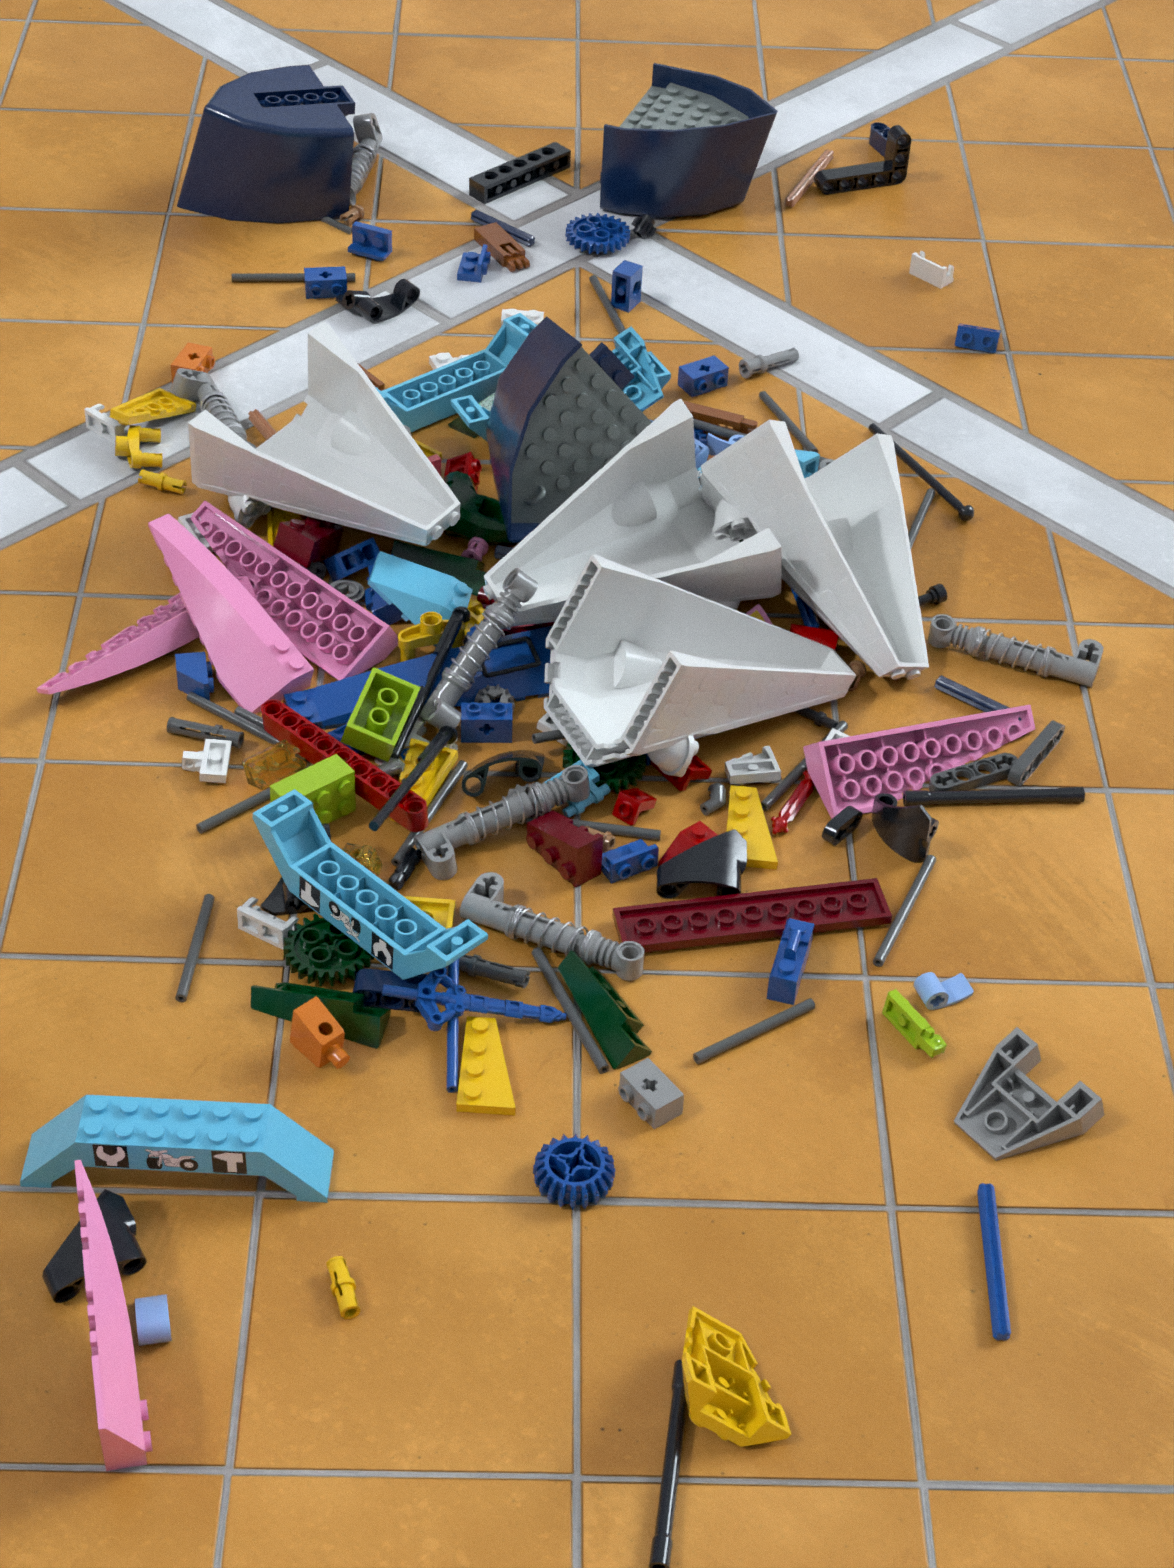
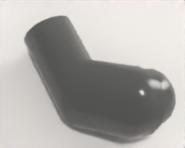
M714 783L709 786L708 791H711V794H709L711 799L700 805L702 813L706 816L726 804V788L721 783Z

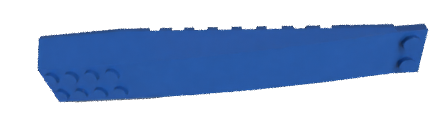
M552 626L506 635L504 638H500L498 642L528 636L541 660V665L490 678L484 677L482 671L477 672L474 676L475 683H471L472 686L469 691L462 694L454 707L461 706V703L474 702L479 689L482 690L487 685L496 686L499 684L503 689L508 688L511 696H514L515 702L525 700V696L537 694L538 698L549 697V683H544L545 664L550 663L551 649L546 648V638ZM524 641L493 649L489 654L490 660H485L484 665L487 672L490 673L536 661L527 642ZM459 647L450 650L427 700L442 680V672L446 667L450 668L452 665L451 658L456 659L460 653ZM429 654L378 669L416 686L425 687L428 672L437 655ZM371 671L312 689L284 694V703L321 729L339 728L348 723ZM490 698V703H499L500 698L496 700Z

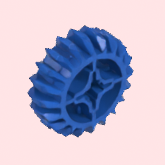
M576 1133L572 1138H567L563 1134L560 1141L552 1138L550 1145L543 1144L541 1152H537L535 1165H533L534 1182L536 1187L539 1188L541 1196H547L549 1203L558 1201L560 1208L565 1204H569L572 1210L576 1205H581L585 1209L588 1202L597 1205L599 1198L605 1199L608 1191L611 1190L615 1178L613 1156L609 1155L607 1147H600L599 1140L590 1142L588 1135L581 1139L578 1138Z

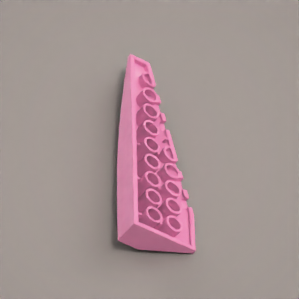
M170 514L148 522V527L158 549L164 555V562L172 573L174 584L180 590V597L190 619L200 634V641L206 647L211 665H214L217 671L216 676L240 707L256 714L261 711V705L268 700L282 701L284 700V694L302 691L310 687L314 668L234 575Z
M234 576L258 602L248 576ZM180 593L168 599V605H159L153 609L154 614L143 616L137 620V627L135 625L129 626L101 644L102 650H94L85 655L87 660L70 665L68 667L69 673H58L36 688L37 692L53 694L111 677L163 656L198 638L200 634L190 619Z
M1024 705L817 742L803 746L808 773L832 819L847 806H853L863 814L872 812L874 798L878 794H891L898 801L903 798V791L923 788V783L930 781V777L933 774L965 765L969 761H975L983 757L982 755L994 751L1002 745L1035 730L1031 705Z
M75 1160L98 1429L106 1471L147 1465L146 1452L152 1451L150 1431H143L142 1422L149 1420L147 1399L140 1400L131 1327L120 1273L93 1188L82 1161Z

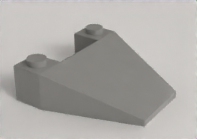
M1018 1027L996 1045L954 1119V1124L995 1161L1082 1135L1105 1115L1102 1099L1081 1081L1056 1102L1026 1076L1041 1061L1038 1044Z

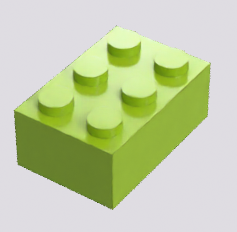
M373 667L340 742L389 762L421 687Z
M337 754L270 785L271 802L295 789L313 802V809L321 824L330 823L356 810L355 771Z

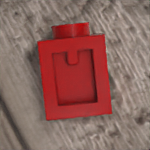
M637 787L620 791L612 815L630 826L635 825L639 813L653 809L657 799Z

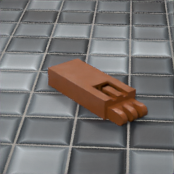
M496 222L474 228V240L481 247H483V244L488 245L487 252H491V256L502 267H506L510 272L516 271V269L521 270L523 267H530V262L525 257V249Z
M683 401L694 419L720 426L719 424L726 425L724 428L748 434L757 428V421L746 419L744 415ZM712 434L718 437L719 439L725 440L727 442L729 441V438Z

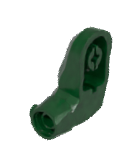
M455 471L444 477V482L460 502V519L454 526H449L444 530L446 535L462 537L469 541L473 537H480L487 542L488 546L515 545L520 543H512L508 540L498 500L477 494L473 479L468 474Z

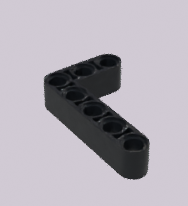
M895 125L888 131L884 161L821 170L815 174L814 183L825 195L900 184L907 176L911 137L902 126Z

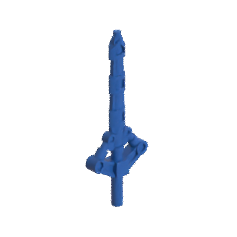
M445 967L431 971L418 984L417 989L383 984L382 987L383 996L415 1000V1007L418 1008L427 1022L428 1028L432 1031H439L442 1025L451 1020L452 1017L462 1016L464 1010L485 1014H498L522 1019V1017L539 1019V1022L546 1023L566 1020V1013H562L553 1006L540 1005L539 1007L524 1004L520 1001L500 1000L486 996L466 994L465 987L457 986L454 980L447 975ZM439 984L447 988L446 992H435ZM436 1003L445 1006L446 1010L440 1013Z

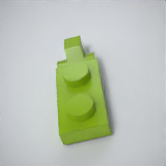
M896 989L889 991L882 1014L915 1049H922L931 1058L941 1053L943 1054L947 1044L942 1037L934 1034V1029L926 1019Z

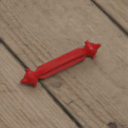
M807 770L803 772L805 775L804 780L799 783L778 813V817L773 816L770 819L772 821L773 834L781 832L786 834L789 831L787 823L794 819L812 793L813 786L815 785Z

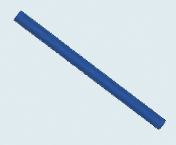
M459 959L448 965L447 975L454 980L457 986L459 985ZM456 1016L447 1021L446 1090L450 1093L458 1091L459 1017Z

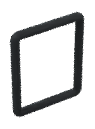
M528 636L497 642V647L526 641L536 662L490 673L487 672L483 663L481 667L484 677L490 678L540 666L541 660L531 639Z

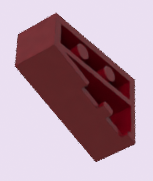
M308 517L306 520L291 519V521L280 522L273 547L295 562L308 568L311 562H317L320 558L326 559L337 553L344 527L336 523Z
M553 810L527 823L526 841L528 846L536 850L547 864L552 865L562 878L568 880L575 888L601 875L603 835L599 833L593 835L589 833L587 827L583 825L577 827L573 825V820Z

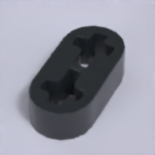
M847 806L827 823L822 832V838L832 845L839 844L859 826L863 813L853 806Z

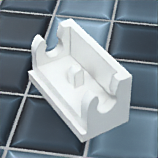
M920 251L919 255L916 252L912 254L910 274L940 289L953 282L954 267L949 264L947 272V267H942L925 259V252Z
M96 404L91 408H85L86 428L115 444L116 436L128 435V428L126 426L129 425L119 424L113 418H109L105 412H99V410L105 407L104 405Z
M251 897L242 906L237 908L238 929L282 950L284 938H288V930H294V924L299 920V918L293 916L286 922L261 910V907L255 905L258 901L255 897Z

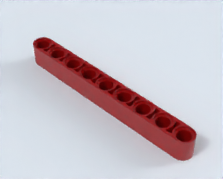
M268 700L261 705L263 726L267 733L313 765L337 754L355 771V794L378 810L384 806L401 785L393 777L281 701ZM412 790L406 794L389 815L391 819L411 832H421L429 824L427 803Z

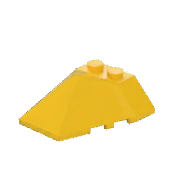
M692 1306L688 1313L682 1355L685 1398L692 1422L698 1427H705L715 1432L722 1440H729L740 1447L788 1439L792 1434L785 1412L780 1403H773L767 1392L771 1389V1386L766 1379L761 1381L754 1369L758 1363L742 1334Z

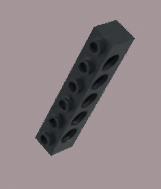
M553 142L469 178V196L483 204H487L570 168L571 150L557 142Z

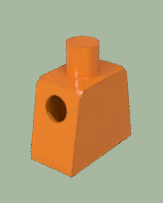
M316 996L293 1010L290 1043L316 1067L321 1068L329 1062L337 1069L345 1066L350 1059V1056L343 1050L345 1032L319 998Z

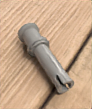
M791 348L768 356L756 355L754 359H742L738 364L739 372L743 378H749L755 373L763 374L769 368L797 361L799 359V352L797 349Z

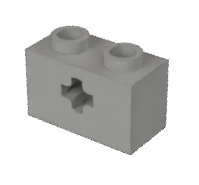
M649 1058L620 1072L618 1091L621 1098L625 1102H629L637 1111L638 1116L643 1121H647L653 1129L682 1114L684 1094Z

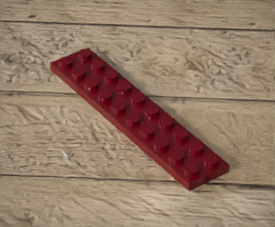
M877 878L613 908L612 913L620 943L625 941L637 942L644 948V953L782 937L786 921L789 918L813 923V933L891 924L892 914Z

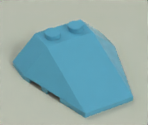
M629 327L613 338L615 349L612 352L635 376L622 391L641 411H644L664 396L644 340L632 327Z
M382 551L377 555L368 580V584L389 605L393 603L403 613L401 617L406 622L410 620L414 625L420 624V617L426 612H437L442 616V620H449L456 607H468L473 591L465 583L453 576Z

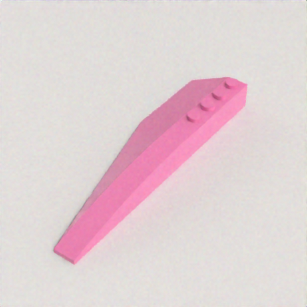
M204 501L191 515L190 519L227 569L234 576H248L261 607L299 652L335 679L341 680L361 674L386 659L398 645V636L388 624L207 501Z

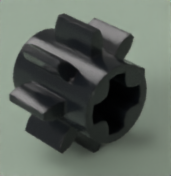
M643 214L642 217L636 216L631 223L635 226L633 232L642 239H645L647 236L652 237L657 230L654 227L655 220L646 214Z

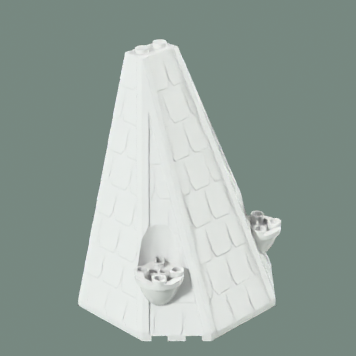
M325 321L308 333V395L304 400L308 404L302 415L296 414L289 424L259 447L253 448L206 409L188 422L192 483L198 488L228 495V502L234 513L235 520L246 529L250 528L261 515H266L274 507L427 546L433 539H438L445 529L449 526H454L460 519V502L343 345L331 326Z
M679 399L672 403L602 469L594 474L559 508L551 513L538 527L484 575L485 586H483V589L488 599H494L497 603L496 598H501L500 592H505L503 590L505 578L513 569L519 568L538 583V588L529 601L526 603L520 602L521 608H516L518 612L517 614L513 613L515 616L513 618V626L555 622L591 554H594L737 610L741 601L772 598L781 593V545L769 528L742 542L731 541L730 538L715 540L712 531L715 525V511L703 500L699 489L701 485L697 478L699 473L695 460L693 416L682 399Z
M768 420L701 465L702 474L700 475V482L702 487H700V492L703 500L715 511V525L712 528L715 540L730 538L731 541L746 540L769 528L781 545V578L878 677H891L892 679L905 677L910 680L919 677L921 671L929 668L895 447L891 435L875 434L813 475L804 478L786 423Z
M591 554L546 638V648L551 649L550 663L545 664L544 683H549V698H544V709L585 766L597 767L647 753L649 758L664 774L682 777L686 773L692 757L697 754L699 744L694 739L845 697L856 674L830 647L598 555Z

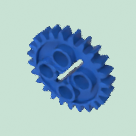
M589 213V216L582 214L581 218L575 217V220H570V224H567L566 241L569 242V245H574V249L581 248V252L588 250L589 254L593 251L598 255L600 252L607 254V251L615 253V249L621 250V247H626V243H629L630 230L626 222H621V218L614 219V215L607 217V214L600 216L599 213L596 216H593L591 213Z

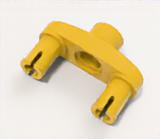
M130 425L127 436H116L115 456H127L130 468H162V453H143L139 450L140 442L160 443L161 428H141L140 426Z
M426 612L421 615L420 624L402 630L398 634L400 662L415 659V648L438 644L449 620H442V616L437 612ZM463 624L452 648L462 646V639L465 636Z

